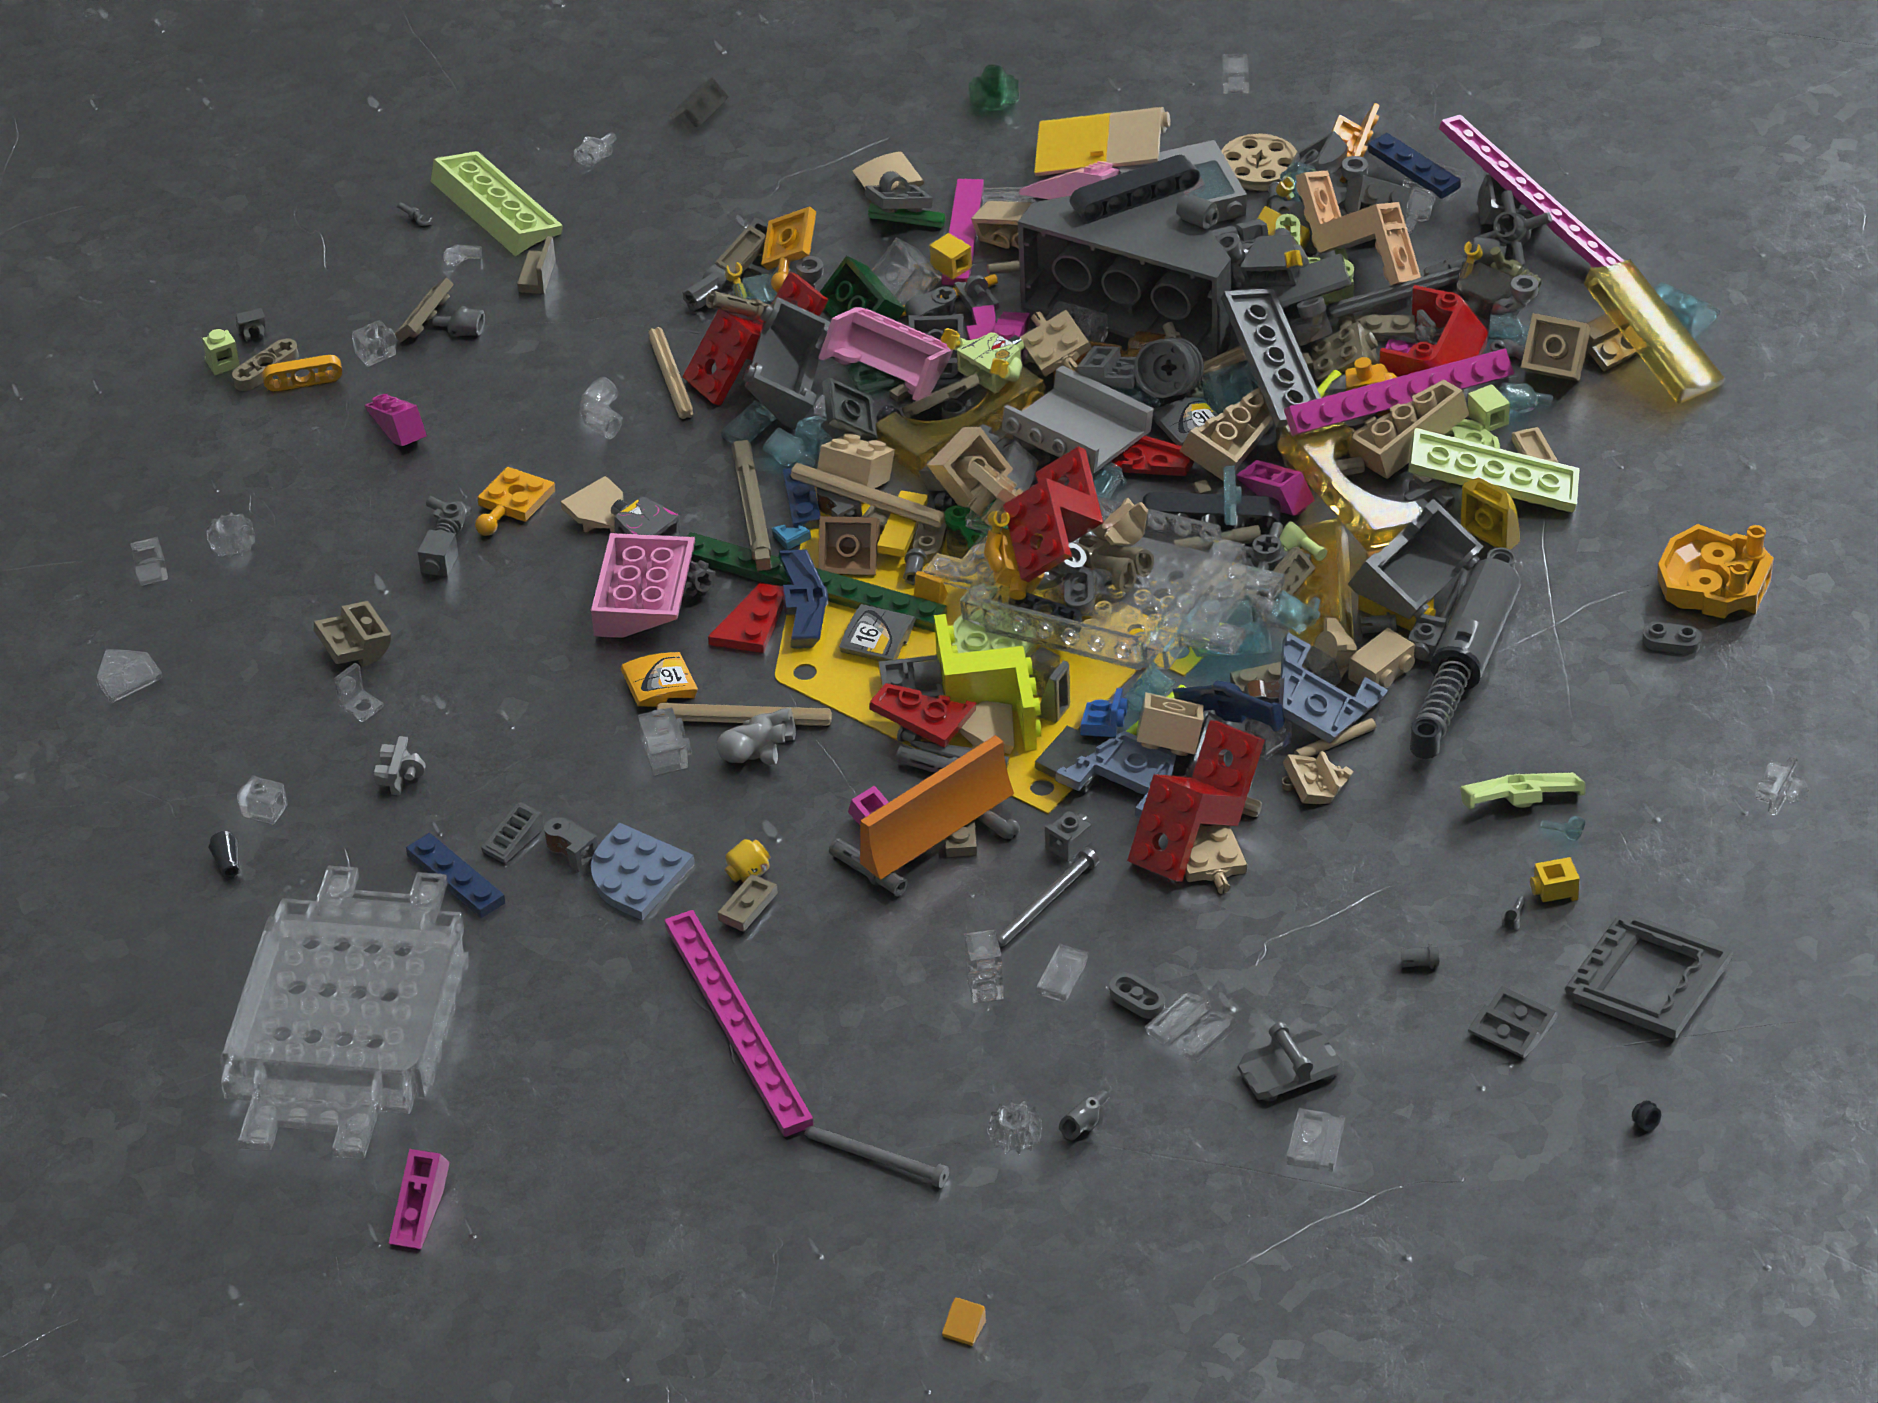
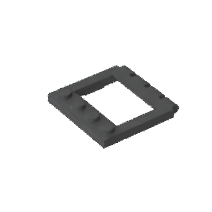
M1632 914L1628 918L1619 915L1593 948L1592 953L1582 963L1578 972L1574 974L1566 985L1565 992L1573 996V1002L1676 1039L1732 960V950ZM1639 939L1696 958L1692 966H1688L1683 973L1682 980L1678 986H1674L1668 994V1000L1657 1011L1629 998L1602 991Z

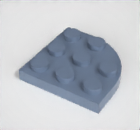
M619 822L596 848L591 861V873L595 890L606 903L643 920L695 862L694 855Z

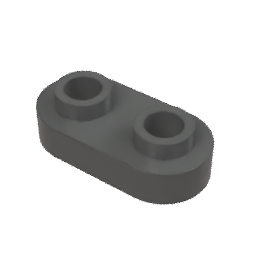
M1081 568L1076 573H1067L1064 579L1065 604L1078 609L1081 615L1090 612L1095 606L1093 573L1084 568Z
M1653 622L1647 624L1643 629L1642 642L1651 650L1693 654L1701 648L1702 634L1692 626Z
M1118 973L1111 978L1109 993L1115 1002L1143 1018H1156L1164 1012L1165 995L1160 989L1132 973Z

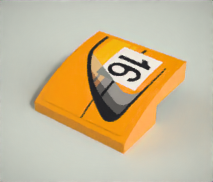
M680 652L659 653L640 657L622 664L620 668L638 706L658 707V704L666 703L668 698H695L698 691Z

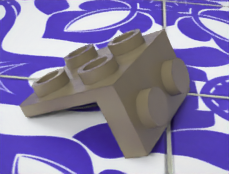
M1357 321L1350 326L1342 328L1337 333L1319 340L1311 348L1316 380L1319 383H1323L1333 370H1338L1342 373L1355 366V361L1361 357L1369 358L1372 365L1379 364L1380 359L1376 353L1378 343L1371 332L1367 333Z

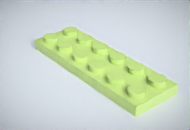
M1417 428L1414 430L1408 472L1459 485L1480 477L1506 491L1512 498L1574 513L1577 505L1579 468Z

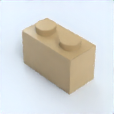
M1385 629L1349 657L1348 679L1360 685L1364 677L1384 688L1389 687L1395 679L1404 672L1410 671L1415 662V644L1393 630Z

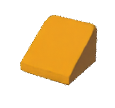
M917 571L915 574L914 596L943 604L948 593L942 578Z
M955 1298L951 1305L942 1337L973 1346L986 1323L985 1307L967 1300Z

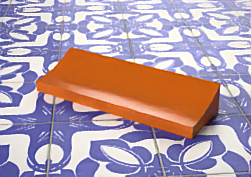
M996 735L860 820V864L881 880L1014 795L1005 763L1004 741Z

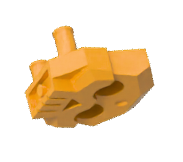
M1696 524L1670 538L1658 563L1657 580L1665 599L1681 609H1700L1702 614L1726 618L1728 614L1740 609L1756 614L1766 589L1771 582L1774 557L1764 547L1765 528L1759 525H1752L1747 530V536L1737 533L1730 536Z

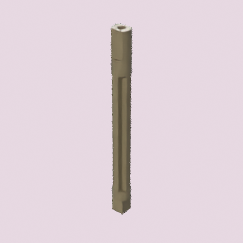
M748 440L733 442L731 448L752 558L756 562L757 571L771 569L770 558L772 552L751 445Z

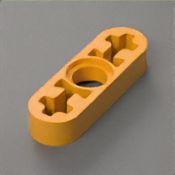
M323 355L268 365L264 368L262 376L264 386L268 390L282 391L334 382L342 376V366L337 356ZM332 366V370L327 371V367ZM314 368L318 369V373H315ZM301 369H306L310 371L309 374L304 377H299L295 375V373ZM272 376H278V379L273 380Z

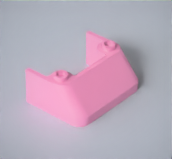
M856 307L832 318L818 359L825 360L833 356L836 362L850 366L851 363L863 362L906 381L905 386L909 388L908 392L913 395L912 399L918 401L931 394L949 362L953 350L949 349L946 343H942L937 338L871 310Z

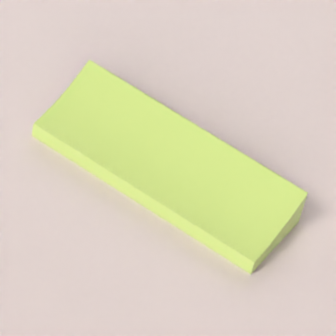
M478 151L434 159L430 182L515 257L532 245L545 240L547 236L553 237L562 234L563 225Z

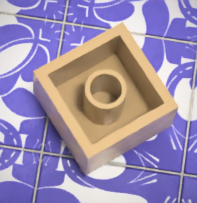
M1532 313L1521 368L1527 372L1580 381L1591 327L1583 322Z
M963 427L927 464L958 506L968 507L967 504L970 503L982 486L967 471L973 461L982 467L987 463L1000 473L999 478L1003 475L1007 476L1013 470L981 427Z
M846 433L844 436L832 439V441L821 446L817 469L871 488H876L890 481L895 449L885 447L886 444L881 441L872 440L867 442L860 440L859 435Z
M1145 692L1137 725L1136 741L1142 742L1141 745L1149 749H1159V746L1169 748L1172 753L1180 756H1187L1188 753L1195 754L1203 724V705Z

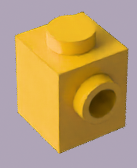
M950 233L929 245L931 267L952 280L972 268L971 246Z

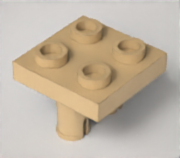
M973 461L967 471L982 486L967 506L982 516L996 497V501L985 516L982 517V520L991 526L988 522V515L992 511H997L996 520L1000 523L1001 515L1005 512L1003 504L1024 491L1020 488L1016 491L1015 487L1017 484L1005 475L999 478L1000 473L987 463L982 467Z

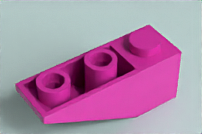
M388 394L375 396L372 398L373 402L365 405L366 410L393 443L404 446L427 437L417 405L400 400L397 397L388 396Z

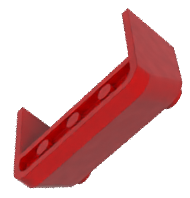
M1414 285L1412 290V315H1415V323L1444 330L1436 345L1420 342L1413 345L1409 353L1381 348L1379 364L1385 365L1388 372L1400 377L1482 355L1488 343V330L1459 295L1453 292Z

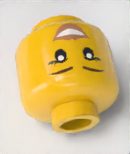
M744 839L726 854L725 860L728 866L725 868V871L735 883L739 880L744 883L752 874L760 877L769 869L768 860L771 858L770 854L758 840L755 839L752 842Z

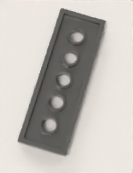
M1274 289L1224 291L1221 300L1276 427L1289 426L1283 409L1321 398L1275 291ZM1270 354H1272L1275 358L1280 359V360H1276V359L1272 358V357L1270 356ZM1279 376H1282L1284 379L1289 381H1284ZM1288 397L1299 403L1292 402Z

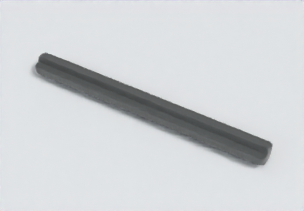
M1455 267L1328 304L1326 306L1328 319H1335L1411 297L1414 285L1438 289L1462 281V270L1459 267Z

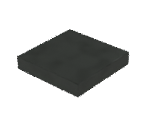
M828 377L825 379L822 385L828 425L846 433L859 435L861 440L867 442L876 440L877 432L872 396Z
M1067 725L1036 759L1035 769L1056 779L1058 769L1063 766L1067 769L1077 763V758L1080 756L1087 757L1096 752V747L1101 745L1102 742L1087 735H1080V731ZM1094 773L1080 791L1086 793L1101 775Z

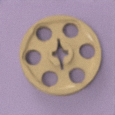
M1249 134L1235 138L1227 143L1221 151L1243 189L1252 191H1267L1271 183L1280 182L1289 166L1283 167L1280 164L1290 165L1297 153L1294 146L1288 141L1268 134ZM1245 146H1254L1256 148L1248 149ZM1275 148H1276V149H1280L1281 151L1274 152V151H1271V149H1275ZM1229 158H1238L1239 160L1230 161V160H1228V159H1229ZM1238 173H1246V174H1248V175H1246V176H1239V175H1237V174H1238ZM1264 176H1272V177H1274V178H1272V179H1265V178H1263V177H1264Z

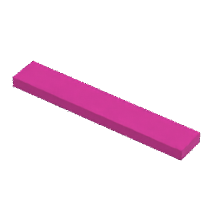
M957 179L949 233L971 246L973 261L977 233L971 218L981 208L984 179ZM971 268L953 280L942 273V285L967 282V278L971 274Z

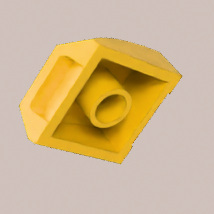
M1480 477L1465 482L1462 486L1461 525L1470 534L1496 548L1502 547L1511 550L1520 542L1517 511L1511 496L1506 491Z

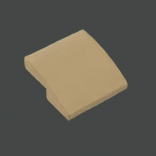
M902 151L877 157L852 170L864 188L869 185H879L882 175L889 171H894L908 181L909 185L920 187L924 184L923 179ZM899 181L892 184L891 191L898 187Z

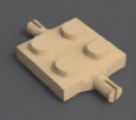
M1067 310L1046 321L1041 312H1036L1038 318L1033 314L1032 321L1037 327L1020 338L1024 343L1025 349L1044 377L1062 365L1078 372L1075 361L1080 355L1092 348Z
M1200 823L1185 871V877L1188 882L1199 880L1214 881L1220 894H1223V891L1227 893L1230 890V885L1226 878L1231 875L1246 873V860L1230 825L1202 826Z

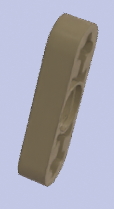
M292 339L278 340L235 368L232 372L234 387L239 391H250L264 382L262 372L267 366L262 367L260 366L261 364H275L297 360L299 352L296 341Z

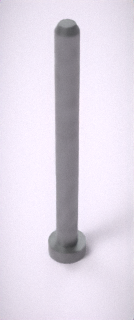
M1088 847L1083 848L1078 853L1079 859L996 937L995 943L999 947L1005 946L1086 868L1093 869L1099 863L1098 855Z
M814 1126L807 1127L805 1135L809 1139L931 1179L933 1186L942 1188L947 1182L949 1176L948 1166L938 1164L937 1167H933Z

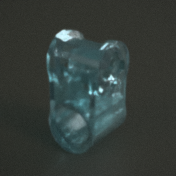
M1154 661L1139 676L1124 696V698H1128V707L1137 713L1141 712L1145 692L1164 696L1176 682L1173 678L1169 679L1156 668L1157 664Z

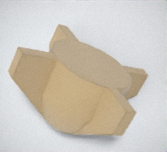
M1126 498L1121 507L1116 509L1103 524L1093 529L1092 532L1098 538L1107 540L1110 545L1132 546L1144 536L1148 509L1142 502L1134 505L1129 498Z
M1326 617L1324 618V631L1319 634L1315 641L1314 649H1309L1307 655H1314L1317 665L1324 669V680L1336 686L1349 667V657L1357 652V646L1336 618Z

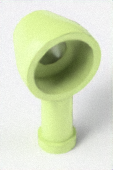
M1289 522L1282 530L1279 539L1285 551H1290L1293 547L1299 546L1300 549L1304 548L1318 561L1326 557L1327 549L1323 546L1320 547L1309 539L1293 522Z

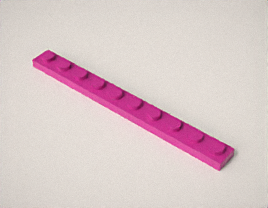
M1457 115L1441 121L1438 129L1461 148L1467 156L1480 165L1485 172L1489 173L1499 182L1507 191H1512L1513 196L1535 216L1549 212L1552 216V222L1545 225L1567 243L1574 252L1586 260L1592 268L1605 277L1611 285L1619 288L1635 282L1638 273L1465 118Z
M1504 348L1292 405L1283 410L1291 434L1294 436L1386 411L1398 403L1407 404L1413 401L1412 396L1442 380H1446L1463 390L1514 375V371L1507 350Z
M690 910L664 919L667 932L783 1136L786 1137L803 1131L807 1127L814 1126L812 1115L695 912Z

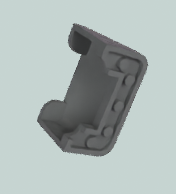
M777 297L771 306H765L761 314L760 320L764 322L752 363L747 367L743 380L746 381L745 388L784 426L795 430L814 405L816 395L813 394L814 392L811 391L820 360L818 358L831 322Z
M1432 499L1423 508L1419 516L1411 520L1402 532L1379 553H1374L1365 561L1347 585L1355 593L1407 619H1411L1413 616L1419 619L1430 607L1427 603L1461 570L1465 569L1468 572L1480 560L1476 555L1484 546L1438 502Z

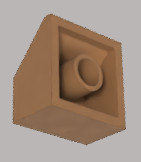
M820 516L818 569L835 574L876 575L880 519L877 517Z

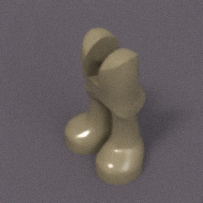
M1087 534L1081 536L1079 544L1074 543L1085 551L1086 562L1083 566L1092 570L1097 568L1112 573L1113 586L1121 592H1129L1135 584L1136 575L1146 577L1151 573L1154 566L1153 553L1142 547L1110 545L1107 540Z

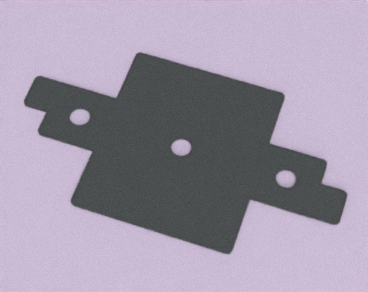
M1380 334L1385 336L1383 337L1384 340H1403L1416 344L1428 342L1436 345V342L1429 340H1416L1406 336Z

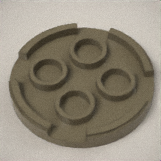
M974 373L902 407L901 410L904 416L908 418L978 385L980 380L977 374Z

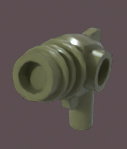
M1493 247L1490 250L1494 260L1490 265V270L1502 287L1511 288L1512 279L1518 275H1530L1537 279L1539 291L1542 279L1535 274L1533 276V273H1529L1528 269L1523 271L1522 265L1516 260H1505L1499 247Z

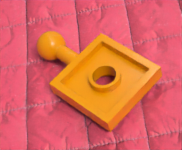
M810 206L768 221L761 265L767 270L779 267L778 273L774 274L771 278V287L777 293L789 273L790 262L808 257L810 254L816 211Z
M506 467L477 497L478 506L492 510L490 514H482L476 519L475 528L477 532L483 536L494 534L498 527L497 522L503 515L526 522L555 492V482Z

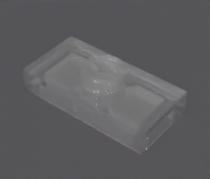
M1059 944L1036 986L1037 995L1066 1002L1088 961V952Z

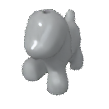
M783 708L772 713L759 714L752 717L751 720L744 721L743 726L723 732L717 740V750L720 757L730 763H743L747 760L761 758L765 764H777L778 753L776 743L794 741L796 737L792 709Z

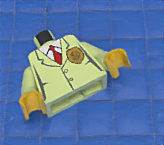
M946 328L940 341L946 343L949 349L957 351L958 371L962 374L970 376L976 373L980 380L979 384L994 393H997L1009 381L1015 382L1019 379L1022 370L1021 350L1024 349V343L1019 336L1014 335L1006 340L996 333H989L978 339L965 340L960 338V334L953 329Z

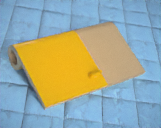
M1163 107L1040 121L1035 176L1068 173L1084 168V166L1093 165L1097 161L1112 163L1113 167L1159 161L1160 135L1166 132V127H1170L1169 112H1165Z

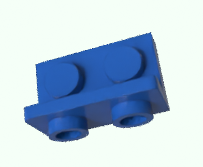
M1123 688L1116 689L1113 703L1102 699L1087 702L1081 721L1080 735L1117 736L1118 728L1124 727V720L1128 709V698H1123Z

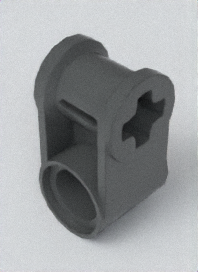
M943 286L923 295L915 296L906 302L904 306L906 310L904 312L908 318L909 315L950 316L958 314V310L954 305L956 292L953 288Z

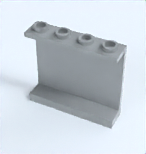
M1062 365L1056 370L1054 389L1023 411L1009 405L1004 407L1002 430L1059 458L1078 446L1084 448L1091 473L1094 474L1151 431L1153 408Z

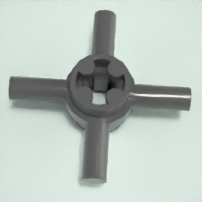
M1512 191L1502 192L1505 212L1496 217L1494 231L1477 237L1500 239L1507 245H1510L1513 260L1518 261L1522 267H1525L1522 245L1529 240L1531 229L1551 223L1552 216L1549 212L1529 219L1524 218L1516 213Z
M1278 522L1273 523L1269 535L1257 537L1253 541V547L1226 544L1225 556L1250 558L1255 570L1253 579L1262 580L1263 583L1289 552L1285 551L1279 539L1283 525ZM1304 553L1311 561V554Z

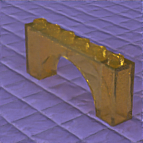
M1022 366L1017 381H1009L997 393L984 387L988 392L977 406L964 414L945 420H914L894 412L875 423L877 439L875 441H881L886 444L885 447L895 449L893 459L920 477L919 471L927 465L926 462L934 458L963 427H980L983 424L991 427L992 433L996 432L1002 427L1004 407L1006 405L1022 411V409L1043 397V380Z
M1345 422L1294 436L1291 434L1289 425H1285L1277 446L1278 450L1297 471L1302 472L1306 482L1367 552L1383 549L1406 528L1411 520L1419 516L1423 511L1416 502H1395L1371 495L1358 488L1342 474L1335 463V459L1347 455L1354 432Z

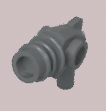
M432 496L426 500V506L435 510L434 517L437 518L435 531L455 533L457 535L458 531L462 529L466 517L472 512V507L466 506L462 501L445 503Z

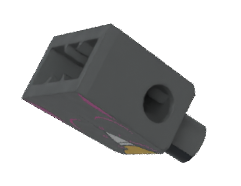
M640 497L630 505L619 499L611 507V513L615 515L614 533L680 535V515L647 497Z

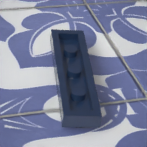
M1385 133L1368 143V152L1441 199L1461 188V179L1389 133Z
M430 832L406 847L407 856L480 918L485 917L505 904V896L501 891Z

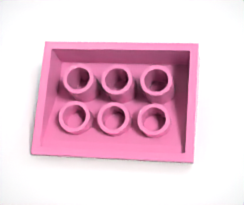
M1097 161L1093 165L1084 166V168L1021 188L1019 194L1048 200L1070 196L1078 188L1118 175L1119 169L1112 168V163Z
M610 533L591 608L594 636L623 638L676 620L694 549L695 537Z

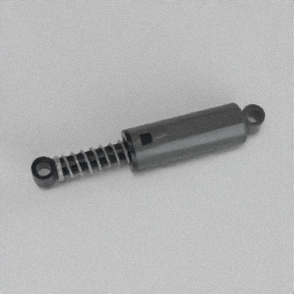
M1494 548L1487 554V559L1481 560L1473 566L1433 654L1430 667L1435 679L1432 682L1418 717L1411 725L1410 750L1418 758L1430 759L1438 755L1440 752V740L1447 731L1450 719L1454 715L1453 711L1456 710L1457 703L1460 702V696L1464 690L1472 689L1480 682L1521 586L1520 576L1515 570L1516 555L1510 549Z

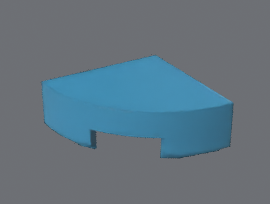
M780 525L772 528L773 537L787 550L811 539L810 530L803 526H798L799 528H786V525Z

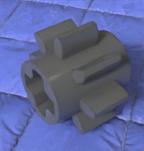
M701 560L698 564L693 561L690 562L685 583L686 593L695 596L696 593L705 596L706 591L714 587L713 576L716 573L708 569V563Z

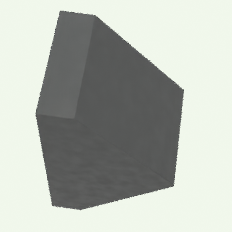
M1183 191L1090 223L1085 222L1070 205V196L1032 203L1018 221L1021 307L1052 316L1067 310L1076 323L1145 343L1165 339L1166 334L1162 326L1172 322L1176 332L1180 333L1181 338L1194 344L1204 360H1209L1225 353L1231 344V321L1221 300L1224 291H1231V258L1209 228L1204 229L1183 221L1176 214L1177 204L1180 198L1185 195Z

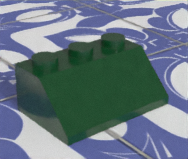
M847 255L820 290V293L828 299L824 309L832 318L853 308L860 307L898 321L906 310L867 265Z

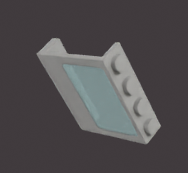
M1215 140L1159 152V161L1175 155H1184L1200 172L1198 183L1193 188L1183 192L1187 196L1195 195L1216 203L1217 210L1219 211L1217 222L1246 216L1247 194ZM1151 163L1115 167V169H1119V175Z

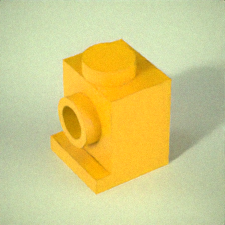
M1571 857L1535 863L1534 877L1530 878L1533 895L1540 894L1543 902L1571 897L1572 901L1578 900L1580 878Z

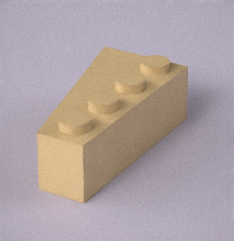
M987 201L971 218L979 241L1007 249L1011 246L1019 249L1018 221L1034 202Z
M1442 380L1412 396L1413 401L1407 404L1398 403L1389 408L1390 413L1376 419L1374 416L1364 421L1365 426L1356 431L1351 428L1343 432L1350 456L1352 458L1362 457L1365 466L1388 479L1409 463L1412 435L1415 428L1444 435L1469 416L1463 390L1446 380Z
M1260 388L1244 396L1237 404H1231L1218 416L1209 418L1204 425L1190 430L1180 452L1224 482H1227L1274 425L1273 418Z

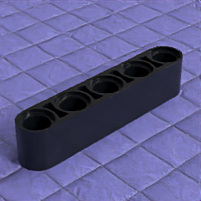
M1175 155L1078 188L1070 196L1069 202L1085 222H1095L1191 189L1200 180V172L1184 155Z
M1149 492L1142 499V503L1148 509L1145 528L1152 530L1221 533L1237 528L1258 525L1260 533L1267 535L1270 533L1272 524L1280 522V502L1268 496Z

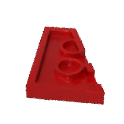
M1143 436L1098 471L1186 476L1195 461L1180 452L1182 446Z
M759 583L708 636V644L764 653L784 606L783 586Z
M885 683L871 699L869 710L945 748L976 711L977 703L967 700L965 704L950 701V697L939 695V698L922 695L920 690Z

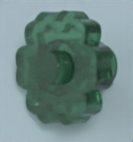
M990 64L984 67L981 77H974L968 85L970 102L977 108L986 107L988 111L1004 110L1006 105L1013 106L1020 99L1019 81L1013 75H1006L1003 67L997 64Z

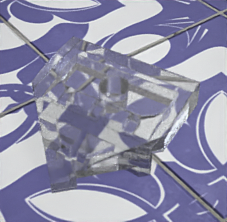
M106 649L96 682L110 703H113L161 679L162 672L147 652Z

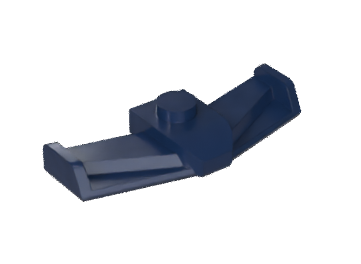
M807 549L779 550L778 558L782 562L792 584L783 585L782 593L785 615L796 614L790 647L811 648L820 640L825 607L829 600L827 587L824 586Z
M1216 680L1213 685L1173 689L1175 699L1203 705V711L1215 710V714L1225 721L1242 723L1248 717L1271 726L1273 731H1279L1285 724L1281 704L1268 703L1242 693V690L1237 685L1230 682Z

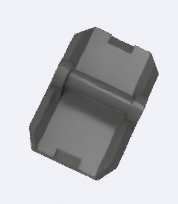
M1284 1022L1275 1023L1269 1029V1035L1271 1036V1043L1269 1045L1245 1053L1237 1067L1257 1099L1274 1101L1281 1093L1320 1079L1331 1080L1335 1077L1336 1073L1344 1069L1343 1061L1333 1051L1324 1034L1316 1030H1308L1290 1037L1289 1029Z

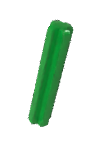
M873 203L870 204L868 209V215L871 219L934 228H943L945 224V214L942 212L928 210L911 212L907 209H898V212L889 213L882 211V208Z

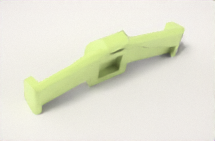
M1575 773L1514 774L1460 787L1462 802L1468 809H1473L1476 803L1503 797L1514 806L1524 808L1530 807L1532 803L1542 802V792L1574 791L1579 796L1585 795V782Z

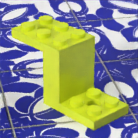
M946 614L934 615L936 655L940 662L944 696L950 697V701L963 704L967 700L976 702V705L982 701L1012 705V711L1017 710L1025 751L1036 750V737L1042 736L1040 719H1036V716L1041 715L1039 698H1033L1034 695H1037L1035 677L1029 678V675H1033L1031 657H1025L1024 647L1017 646L958 653L957 645L951 646V643H955L953 625L948 626Z

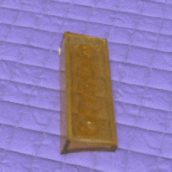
M1631 259L1610 266L1589 269L1584 282L1585 287L1678 404L1723 384L1724 376Z
M1341 517L1300 526L1299 528L1309 539L1320 547L1323 546L1327 549V555L1323 560L1318 561L1311 554V562L1316 568L1288 600L1290 633L1310 644V649H1314L1317 637L1324 631V618L1328 617L1336 618L1347 635L1354 640L1351 588L1347 585L1350 581L1348 536ZM1304 548L1301 549L1303 553L1310 554Z

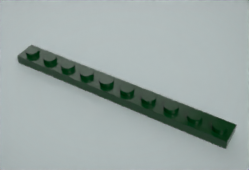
M689 532L687 537H695L691 561L695 563L701 560L708 563V567L770 585H792L782 562L776 556L771 555V569L757 571L751 549ZM816 568L824 586L827 587L829 602L853 609H858L863 604L915 616V627L935 632L934 615H947V605Z

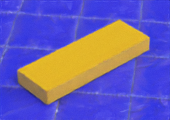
M901 490L898 495L900 498L924 506L928 504V495ZM891 512L878 541L877 553L905 557L920 522Z

